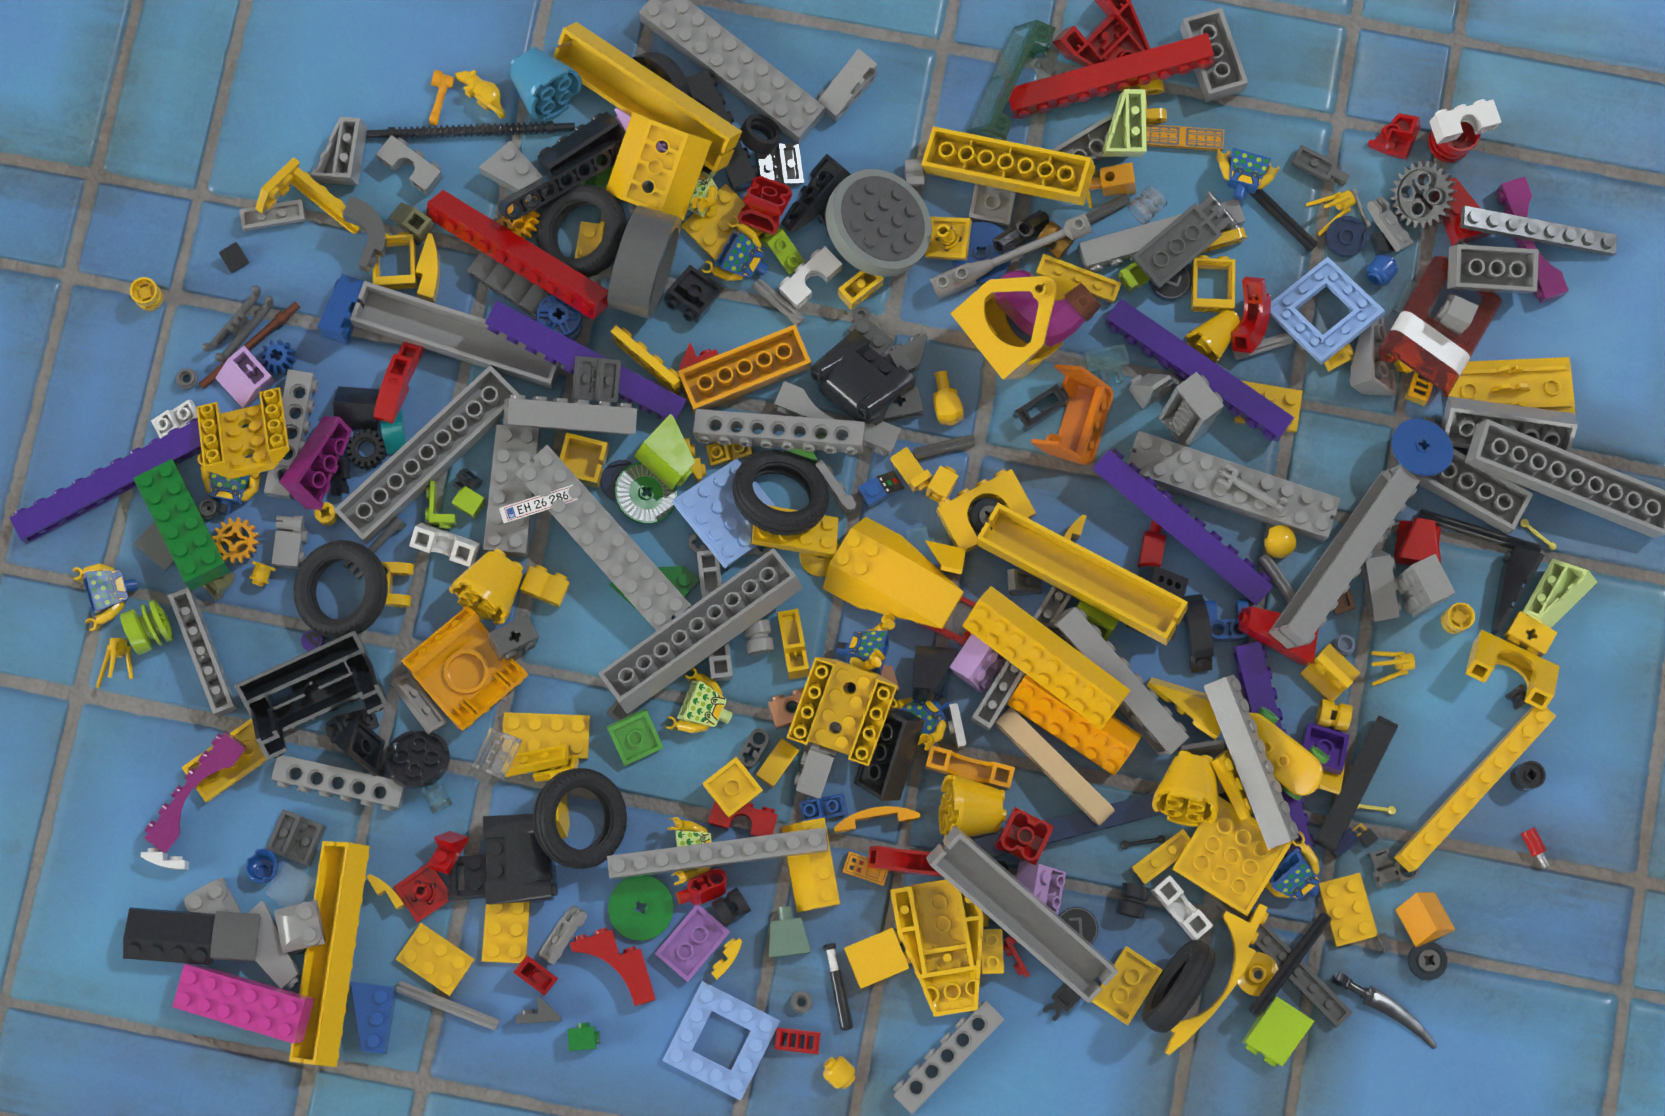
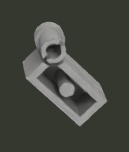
M277 515L276 529L279 530H276L271 564L275 568L299 570L300 565L306 558V552H303L304 543L307 544L309 532L304 527V516L294 515V517Z
M812 743L809 752H804L800 764H803L804 767L802 773L797 772L794 785H797L796 791L821 799L837 751Z

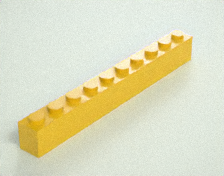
M1532 706L1394 858L1409 873L1416 870L1554 720L1556 715L1548 708L1543 711Z

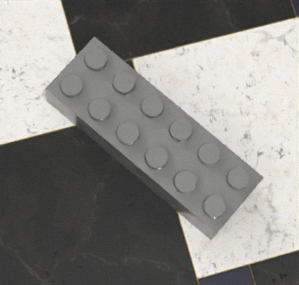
M1195 372L1175 388L1159 419L1180 445L1190 447L1206 434L1224 407L1222 404L1223 399L1217 392H1213L1209 388V382L1203 375L1200 376Z
M515 394L510 395V398L505 399L503 425L625 435L636 433L637 408H632V404L619 403L616 404V407L610 406L611 402L598 401L595 402V405H589V400H574V403H568V399L555 398L551 402L547 401V397L534 396L531 400H526V395Z
M1448 396L1440 428L1448 435L1453 447L1469 449L1476 425L1488 419L1571 452L1578 423L1574 413Z
M496 424L483 545L485 553L499 549L506 556L528 558L532 515L503 523L499 508L535 496L515 473L529 460L532 463L535 462L533 457L539 452L541 432L539 428Z
M1454 449L1452 462L1444 472L1435 476H1421L1412 473L1420 480L1418 485L1507 535L1515 529L1533 496V493L1509 480L1466 464L1467 456Z

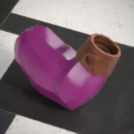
M1013 270L1003 275L1001 279L1034 276L1025 270ZM1082 283L1064 295V299L1058 301L1055 299L1044 345L1052 347L1066 340L1085 321L1088 322L1102 306ZM1030 291L995 292V300L1000 309L1023 332L1032 336L1039 306L1038 300L1033 297Z

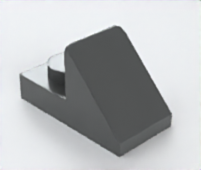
M1007 570L1009 595L1042 594L1041 579L1024 570Z
M537 996L538 1013H534V1009L521 1010V1014L516 1015V1024L562 1021V1016L540 996Z

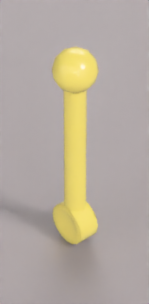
M1527 519L1520 521L1522 528L1530 530L1546 543L1550 550L1557 548L1556 543L1550 542L1530 526Z
M1359 804L1357 808L1383 811L1389 815L1396 813L1394 806L1386 808Z

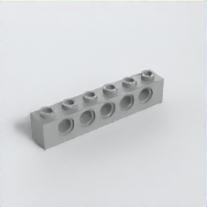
M288 369L282 400L287 434L291 431H297V436L294 439H288L289 451L293 452V457L289 460H284L283 457L274 469L268 470L264 493L268 497L293 500V496L279 483L281 473L288 470L305 445V435L310 431L311 422L308 420L315 406V401L312 399L313 394L317 393L319 381L316 380L317 378L313 373ZM304 390V397L300 399L296 398V393L298 391ZM301 411L299 418L292 419L293 412Z
M185 588L168 595L213 715L219 718L238 710L194 592H191L189 588Z
M285 755L276 758L271 780L277 782L276 786L289 789V786L293 785L298 787V791L310 793L311 790L319 791L318 795L331 798L332 794L340 796L339 800L352 802L353 799L361 800V805L373 807L374 804L382 805L383 810L392 812L395 811V808H402L406 791L405 787L396 784L389 778L373 776ZM300 769L302 772L301 777L298 780H293V771ZM316 774H322V782L314 785L313 777ZM342 778L344 786L341 789H335V780ZM364 783L365 791L361 794H356V785ZM379 788L386 789V796L382 799L376 797V791Z
M978 1001V1010L971 1011L972 1014L967 1019L965 1017L961 1018L955 1025L957 1030L952 1035L948 1032L939 1041L942 1045L937 1050L932 1048L924 1056L926 1061L921 1066L916 1064L909 1071L911 1077L906 1082L901 1080L893 1088L895 1091L893 1096L910 1114H913L1005 1020L987 1001L983 1003ZM975 1018H980L984 1023L980 1031H976L972 1027V1021ZM961 1033L968 1037V1043L964 1047L959 1046L956 1041L957 1036ZM945 1049H949L953 1053V1058L950 1062H944L941 1058V1053ZM929 1065H934L938 1070L934 1078H929L925 1073ZM913 1081H919L922 1084V1090L918 1094H914L910 1090V1084Z

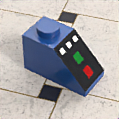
M891 471L876 476L858 486L857 492L869 510L904 490V487L896 473Z

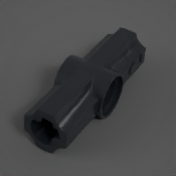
M1038 210L1029 217L1019 220L1016 225L993 238L994 249L997 253L1004 254L1017 245L1023 244L1028 238L1040 232L1048 225L1049 216L1046 212Z

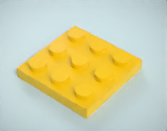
M725 184L718 190L716 205L709 207L703 217L693 213L681 225V228L716 261L734 230L728 226L727 222L735 225L737 220L732 215L738 217L739 212L746 204ZM748 226L756 232L758 238L763 235L764 231Z

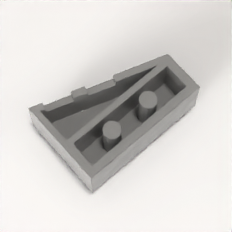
M339 118L328 139L329 143L325 151L319 157L320 161L316 169H313L311 176L318 183L359 185L367 134V126L360 118Z
M511 141L479 166L482 176L495 181L498 185L514 193L543 177ZM548 184L543 188L544 194L549 190ZM531 194L526 196L525 200L530 202Z

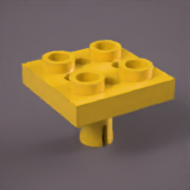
M930 217L932 235L929 247L925 253L926 259L967 261L972 220L970 218Z

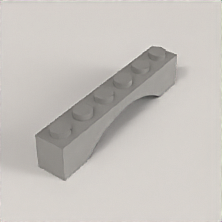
M786 381L783 382L774 403V409H777V413L783 416L834 419L818 409L808 398L803 388ZM884 421L878 425L874 423L865 424L864 448L870 447L875 449L874 452L881 456H886V454L891 456L900 436L901 428ZM846 436L839 437V439L846 440L848 438Z
M710 550L697 552L702 599L722 585L720 563ZM729 642L709 655L711 680L724 681L733 679Z

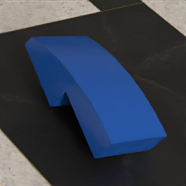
M844 793L799 802L802 821L824 817L825 819L848 815Z

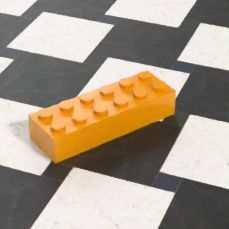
M794 324L679 370L678 374L695 415L696 409L709 410L811 368V360Z
M1027 674L1007 702V705L1114 776L1132 753L1142 736L1114 716H1112L1102 730L1098 729Z

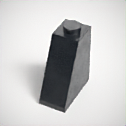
M915 646L912 700H935L952 673L949 667L957 657L958 649Z

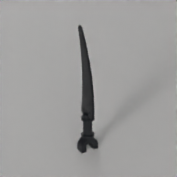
M1339 972L1338 975L1334 974L1331 983L1360 995L1361 999L1364 998L1362 1004L1388 1015L1411 1030L1432 1049L1436 1048L1435 1042L1420 1023L1392 998L1372 986L1369 989L1361 987L1342 972Z

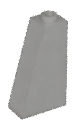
M261 901L249 912L251 914H260L261 916L258 933L259 943L255 961L279 988L284 990L288 988L290 990L299 982L297 978L301 973L291 952L282 953L276 920L269 905L265 901Z

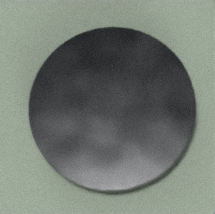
M412 730L399 735L390 743L387 748L384 764L388 776L396 784L411 789L423 788L434 784L446 773L450 764V752L445 740L437 733L433 732L428 735L425 731L414 732Z

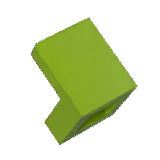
M1135 262L1122 269L1118 274L1119 280L1128 293L1149 282L1147 275Z
M465 486L461 491H458L451 503L458 510L476 519L486 504V500Z

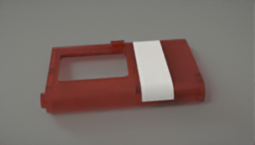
M1435 256L1379 348L1378 355L1390 363L1400 360L1441 389L1447 398L1501 306L1502 300L1494 292L1476 291L1482 296V300L1478 305L1471 324L1460 337L1456 336L1428 316V310L1448 278L1449 259L1445 256Z

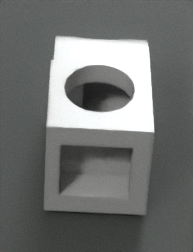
M905 159V181L916 191L923 190L922 159Z

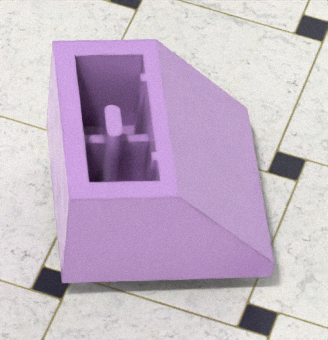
M242 346L227 359L216 376L217 381L242 408H246L260 396L259 392L267 390L276 383L245 346Z
M971 634L949 668L957 677L983 694L991 686L997 672L1003 668L1006 659L975 635Z
M1019 861L1016 879L1057 915L1059 914L1066 872L1041 864H1036L1035 866L1028 862Z

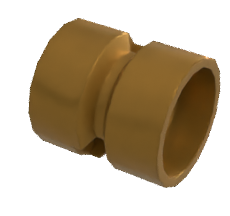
M1053 220L1050 221L1036 240L1061 230V226ZM1066 236L1043 246V248H1050V253L1057 259H1060L1073 244L1074 240Z

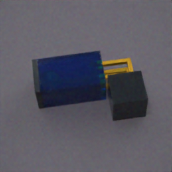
M1359 823L1353 829L1347 828L1335 853H1330L1337 859L1358 841L1366 849L1379 838L1370 828L1366 829L1362 823ZM1360 826L1364 832L1356 835L1354 831Z

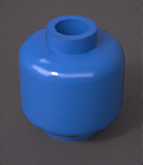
M1377 255L1367 267L1368 279L1377 286L1389 284L1398 272L1396 260L1390 255Z

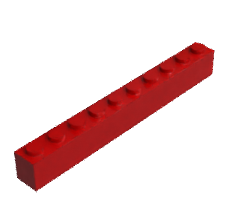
M1208 33L1007 88L1006 91L1013 118L1024 119L1029 117L1030 114L1046 113L1052 108H1064L1069 106L1070 103L1077 101L1085 102L1095 96L1103 97L1109 95L1110 92L1124 91V89H1129L1135 85H1147L1153 80H1165L1171 75L1187 74L1197 68H1208L1211 64H1215L1214 53Z
M442 190L427 202L426 216L432 222L492 257L515 273L523 276L549 294L554 295L582 314L594 320L608 307V290L445 190Z

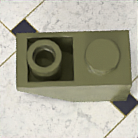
M402 202L388 217L390 221L404 231L413 234L415 239L421 243L434 228V224L429 217L415 207Z

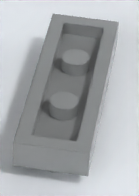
M302 199L276 203L272 209L269 210L267 208L262 214L255 207L239 209L242 230L244 232L306 221Z
M410 672L395 678L391 682V685L428 735L444 727L447 722Z

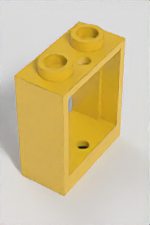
M399 232L397 235L386 233L387 247L409 246L411 275L381 277L380 256L376 255L377 262L375 267L372 268L373 284L391 290L418 288V278L415 272L417 256L414 235L409 232Z
M1206 255L1197 256L1191 262L1190 312L1221 313L1224 310L1233 311L1235 308V259H1230L1228 256H1219L1217 259L1209 258ZM1198 269L1227 270V299L1197 298Z

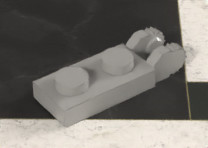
M1378 197L1367 204V209L1374 218L1373 220L1396 252L1410 247L1414 242L1408 232L1405 231L1391 209L1389 210L1390 204L1383 197Z
M820 460L815 464V467L825 478L829 494L840 509L843 510L844 514H852L856 508L854 498L851 495H847L842 482L834 478L831 466Z
M572 905L568 908L569 910L561 917L538 953L539 956L552 965L561 957L563 950L574 937L577 927L583 926L585 923L584 921L587 918L586 912L580 910L578 906Z

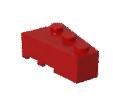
M1456 177L1450 179L1449 181L1456 182L1451 188L1457 190V193L1452 194V197L1457 199V201L1450 203L1454 210L1447 209L1450 216H1442L1451 245H1461L1463 242L1469 243L1492 235L1490 233L1460 228L1461 208L1464 206L1480 208V206ZM1439 192L1434 196L1435 202L1440 198Z

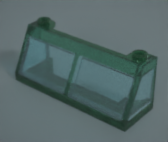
M1039 20L1014 27L966 133L1007 141L1012 122L1010 117L1004 114L1003 111L1027 58L1034 59L1037 54L1042 52L1048 54L1056 30L1055 27Z

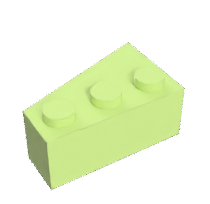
M1124 89L1120 94L1100 157H1142L1147 152L1146 99L1144 89Z
M1552 559L1525 606L1523 613L1552 628L1597 583V580L1589 570Z

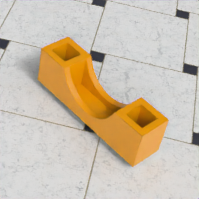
M933 745L929 749L925 765L927 770L946 775H958L1006 791L1010 789L1015 767L973 759L955 753L952 750Z

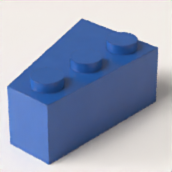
M344 274L341 275L340 279L336 280L334 292L317 325L324 338L348 345L354 329L350 318L356 302L360 303L358 296L364 283L363 280Z
M350 981L361 1051L387 1054L397 995L396 987Z

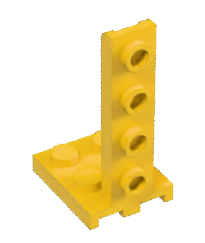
M294 157L261 187L255 207L261 214L267 208L269 210L272 209L277 202V198L280 196L284 197L289 192L290 186L293 185L352 234H357L361 229L357 225L344 221L342 215L346 207L344 202L329 193L326 187L313 180L310 174L303 172L299 168L300 162Z

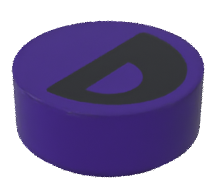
M313 630L306 631L301 637V644L307 651L315 649L324 643L323 636Z

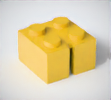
M566 432L560 459L583 485L599 488L603 473L602 466H605L609 445L607 442Z

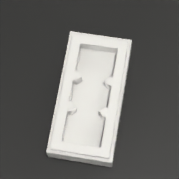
M957 703L950 704L948 706L951 721H948L950 734L954 733L957 749L964 748L966 746V739Z

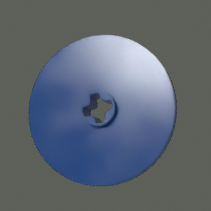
M989 222L972 223L967 261L951 260L953 267L956 268L967 262L991 260L1002 255L996 252L992 240L1003 233L1004 230ZM977 249H980V250L986 249V251H985L986 256L983 257L982 255H980V256L978 257V256H977V255H978ZM1012 260L993 267L994 269L977 279L976 283L985 284L990 279H999L1008 270Z
M1410 419L1404 421L1396 428L1392 435L1391 445L1396 459L1412 473L1421 476H1435L1444 472L1452 462L1453 446L1450 438L1442 428L1428 420Z

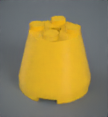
M495 549L493 552L488 551L454 580L449 591L452 594L455 593L459 598L457 601L459 605L463 608L468 605L477 613L481 620L485 618L494 620L495 625H502L511 611L523 576V566L516 561L512 562L506 558V554L499 549Z
M1179 751L1154 794L1152 801L1154 811H1160L1167 815V820L1186 826H1199L1200 822L1207 821L1211 824L1215 822L1219 807L1217 777L1211 764L1213 758L1208 755L1198 756L1188 751Z
M947 775L944 778L941 786V792H944L941 798V805L938 806V822L941 835L946 837L955 826L961 829L968 837L1000 831L1001 822H1006L1007 818L1006 809H1003V802L1005 800L1004 790L958 775Z

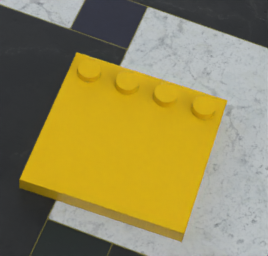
M1218 796L1219 810L1217 819L1212 824L1208 821L1199 824L1172 870L1244 916H1248L1292 842L1290 841L1268 849L1257 820L1251 816L1240 820L1233 805Z

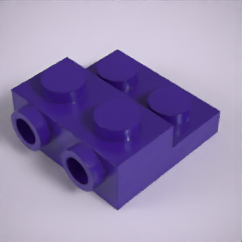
M1308 722L1303 731L1301 745L1307 750L1311 746L1322 750L1330 758L1326 764L1321 763L1323 770L1341 775L1350 735L1344 734L1339 730H1331Z

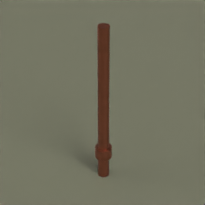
M295 301L283 312H278L275 315V319L243 346L250 351L278 326L288 322V318L301 307ZM227 359L199 382L203 389L216 380V376Z

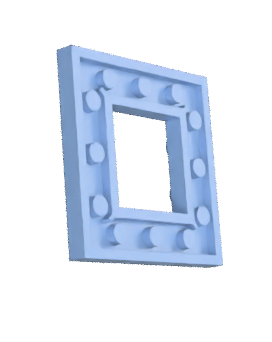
M1329 257L1325 258L1271 301L1270 316L1320 365L1385 315V310ZM1327 287L1352 312L1322 335L1297 309Z
M702 981L662 1061L741 1100L780 1020ZM712 1011L751 1030L732 1070L692 1051Z

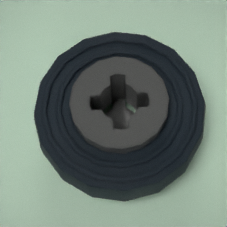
M988 498L975 504L971 511L970 520L976 532L980 533L985 523H989L988 518L997 503L1002 505L1003 503L996 499Z
M1428 942L1417 948L1414 946L1408 954L1409 969L1421 980L1430 981L1437 979L1444 974L1447 968L1448 958L1446 952L1435 942Z

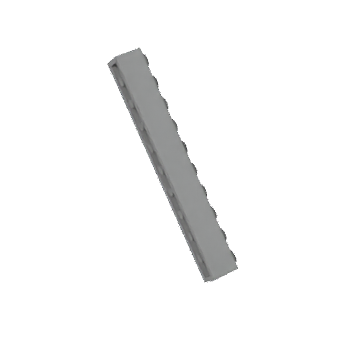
M826 828L611 855L607 856L609 878L621 879L828 852L829 847Z

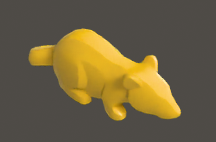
M476 70L455 73L457 80L467 85L463 87L466 91V96L469 98L474 96L479 106L487 111L493 110L501 119L505 118L506 113L500 103V90L495 84L479 78L476 75Z

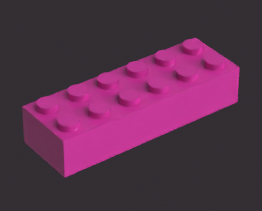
M184 964L172 1007L286 1042L299 1043L304 1040L315 999L200 964Z

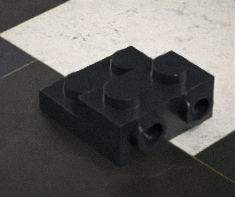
M689 265L666 291L664 301H666V305L671 310L677 309L682 312L683 317L687 321H695L698 324L709 311L711 305L722 294L724 288Z

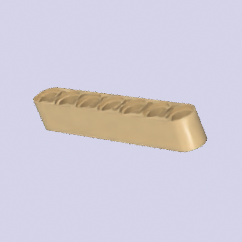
M1010 707L995 721L997 727L1096 825L1100 826L1115 812L1110 803L1013 708Z

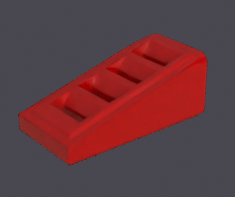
M777 1027L775 1050L818 1055L821 1032ZM783 1033H788L786 1046H782ZM792 1034H796L795 1047H791ZM801 1035H805L804 1048H799ZM809 1036H814L812 1049H808Z

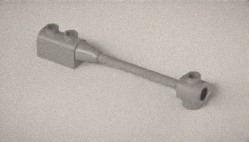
M1083 213L1066 220L1064 228L991 260L967 262L930 278V283L937 299L941 300L976 285V280L994 269L993 267L1066 236L1071 240H1075L1092 233L1091 225L1086 214Z

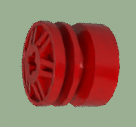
M1461 122L1463 133L1456 140L1437 144L1431 130L1428 136V146L1431 153L1440 161L1455 163L1462 160L1477 145L1481 133L1475 135L1471 124Z

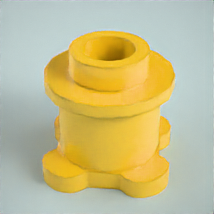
M252 560L251 564L255 566L252 575H249V578L252 579L251 583L264 587L265 583H270L268 579L271 570L276 572L277 568Z

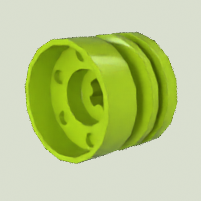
M155 599L149 601L151 611L146 604L141 605L142 616L135 609L120 614L124 631L138 655L153 650L152 639L159 646L164 645L163 637L167 642L174 640L168 616Z

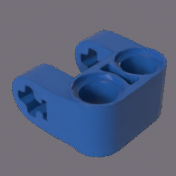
M1247 599L1235 601L1236 619L1222 620L1217 618L1216 601H1205L1211 631L1213 626L1220 627L1222 631L1220 636H1216L1212 632L1213 642L1240 641L1247 635L1244 632L1242 635H1237L1233 631V626L1239 625L1238 615L1241 612V608L1249 607Z

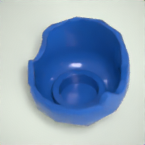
M257 849L254 855L247 859L246 873L251 881L263 884L272 881L277 876L279 862L274 852L269 849Z

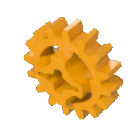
M511 204V206L508 207V214H510L513 211V204ZM535 209L519 219L510 220L502 216L496 222L524 239L527 236L531 238V232L537 231L534 226L539 223L536 218L540 214Z
M237 517L236 522L228 518V524L221 522L222 528H215L218 535L212 537L217 541L216 545L221 555H223L225 562L230 558L232 564L236 563V559L242 564L245 557L249 560L252 559L250 556L251 552L257 553L254 546H258L260 543L255 539L260 537V535L254 532L256 529L254 525L249 526L250 522L248 520L242 523L240 517ZM243 529L247 530L249 537L243 536ZM237 537L240 539V541H237L235 544L231 542L232 540H236ZM223 544L229 546V553L225 551Z

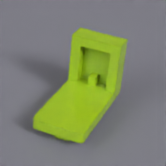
M778 228L774 235L763 232V236L759 238L763 246L771 249L788 274H792L800 264L805 263V260L783 229Z
M430 481V487L427 486L426 498L430 499L429 507H426L425 511L426 520H429L431 526H438V529L450 530L451 527H457V517L455 514H436L437 483Z

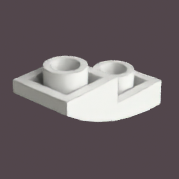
M187 400L173 410H166L151 420L161 439L167 436L170 430L174 428L180 429L186 426L189 420L198 418L197 409L192 400Z
M148 848V852H141L142 858L156 865L175 870H189V862L183 860L182 856H171L167 860L168 853L165 854L158 848Z

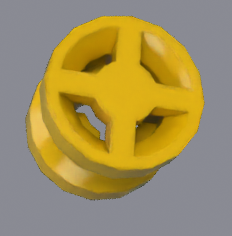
M323 502L322 510H315L314 515L322 525L331 526L337 521L338 515L331 503Z

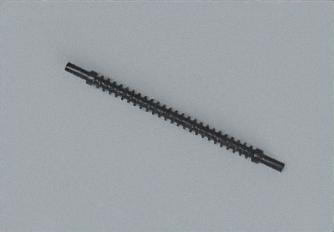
M542 121L541 124L529 122L528 125L523 122V125H520L519 122L517 125H514L512 122L511 125H508V123L502 125L500 123L498 126L496 123L493 126H490L488 123L487 126H484V124L481 126L470 124L467 127L464 124V127H461L459 124L458 127L446 125L445 128L440 125V128H437L436 125L434 128H431L430 125L428 128L416 126L415 129L413 126L410 129H407L406 126L404 129H401V127H398V129L388 127V129L367 130V138L389 139L391 135L395 138L405 137V139H408V137L413 139L415 136L417 139L420 136L423 139L426 136L429 138L432 136L443 138L444 135L449 138V135H452L454 138L455 135L467 137L469 134L473 137V134H476L478 137L479 134H482V136L494 134L496 136L498 133L500 136L503 133H506L508 136L509 133H512V135L524 133L526 135L527 132L532 135V132H535L536 135L538 132H541V134H544V132L554 134L557 131H574L575 123L547 121L544 124Z

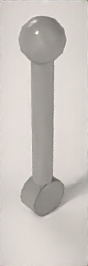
M1352 189L1351 192L1363 217L1364 225L1368 229L1371 227V222L1368 220L1357 196V189Z

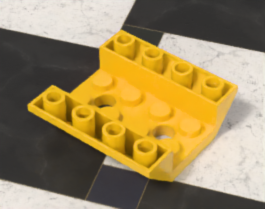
M632 112L606 190L621 200L637 206L642 205L680 217L684 221L712 141ZM661 140L668 144V150L665 153H661L657 149V144ZM647 180L654 184V189L651 193H647L643 189V184Z
M280 387L259 392L261 404L225 413H221L217 402L196 407L204 470L235 479L272 470L279 464L290 450ZM246 424H249L248 427H246V428H241L242 426H244V425H246ZM250 454H253L252 457H250V458H245L246 456H248V455H250Z
M815 657L787 738L805 745L809 741L847 754L849 760L869 766L898 685L877 673L843 661ZM847 682L854 683L856 686L855 691L851 693L846 692L843 688L844 684ZM832 722H838L842 728L839 732H832L829 725Z

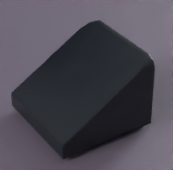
M1376 232L1371 235L1370 238L1376 256L1395 251L1382 232Z
M237 242L219 252L231 273L250 263Z

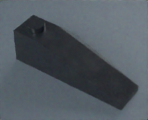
M826 154L810 174L812 179L807 186L803 185L800 191L802 196L799 201L792 204L781 224L788 231L794 233L817 218L818 214L826 211L828 200L838 184L850 176L851 173Z
M1515 547L1505 553L1502 559L1504 564L1501 568L1490 633L1495 635L1500 632L1514 608L1511 604L1521 597L1524 592L1523 584L1532 579L1545 555L1520 547Z

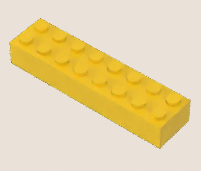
M934 126L932 127L921 163L926 174L1082 206L1085 204L1095 170V165L1090 157Z
M992 586L979 598L962 625L1100 730L1112 718L1131 691Z

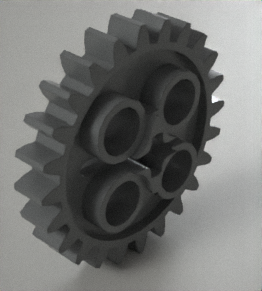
M1419 161L1418 165L1411 163V169L1404 167L1405 174L1398 173L1399 181L1393 180L1397 187L1390 189L1392 192H1395V195L1390 197V199L1395 200L1396 203L1391 207L1398 208L1395 215L1401 216V222L1407 221V226L1412 227L1414 225V228L1418 229L1421 226L1424 229H1428L1429 225L1436 227V221L1443 223L1442 216H1450L1447 209L1454 210L1450 203L1457 201V199L1452 197V194L1457 193V190H1453L1451 187L1456 182L1449 181L1453 175L1445 174L1447 168H1440L1441 164L1435 163L1433 165L1431 161H1427L1426 164L1424 161ZM1428 175L1429 182L1424 185V178ZM1412 188V195L1408 198L1407 192ZM1439 192L1440 198L1435 202L1434 196ZM1420 205H1423V211L1419 214L1418 208Z

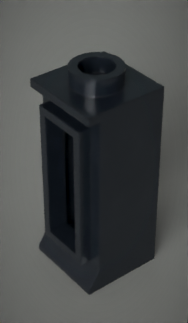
M1055 384L1052 388L1016 409L1013 416L1015 419L1019 417L1024 425L1023 431L1026 432L1067 406V398L1069 396L1063 387L1059 388ZM1054 394L1058 402L1031 418L1026 410Z

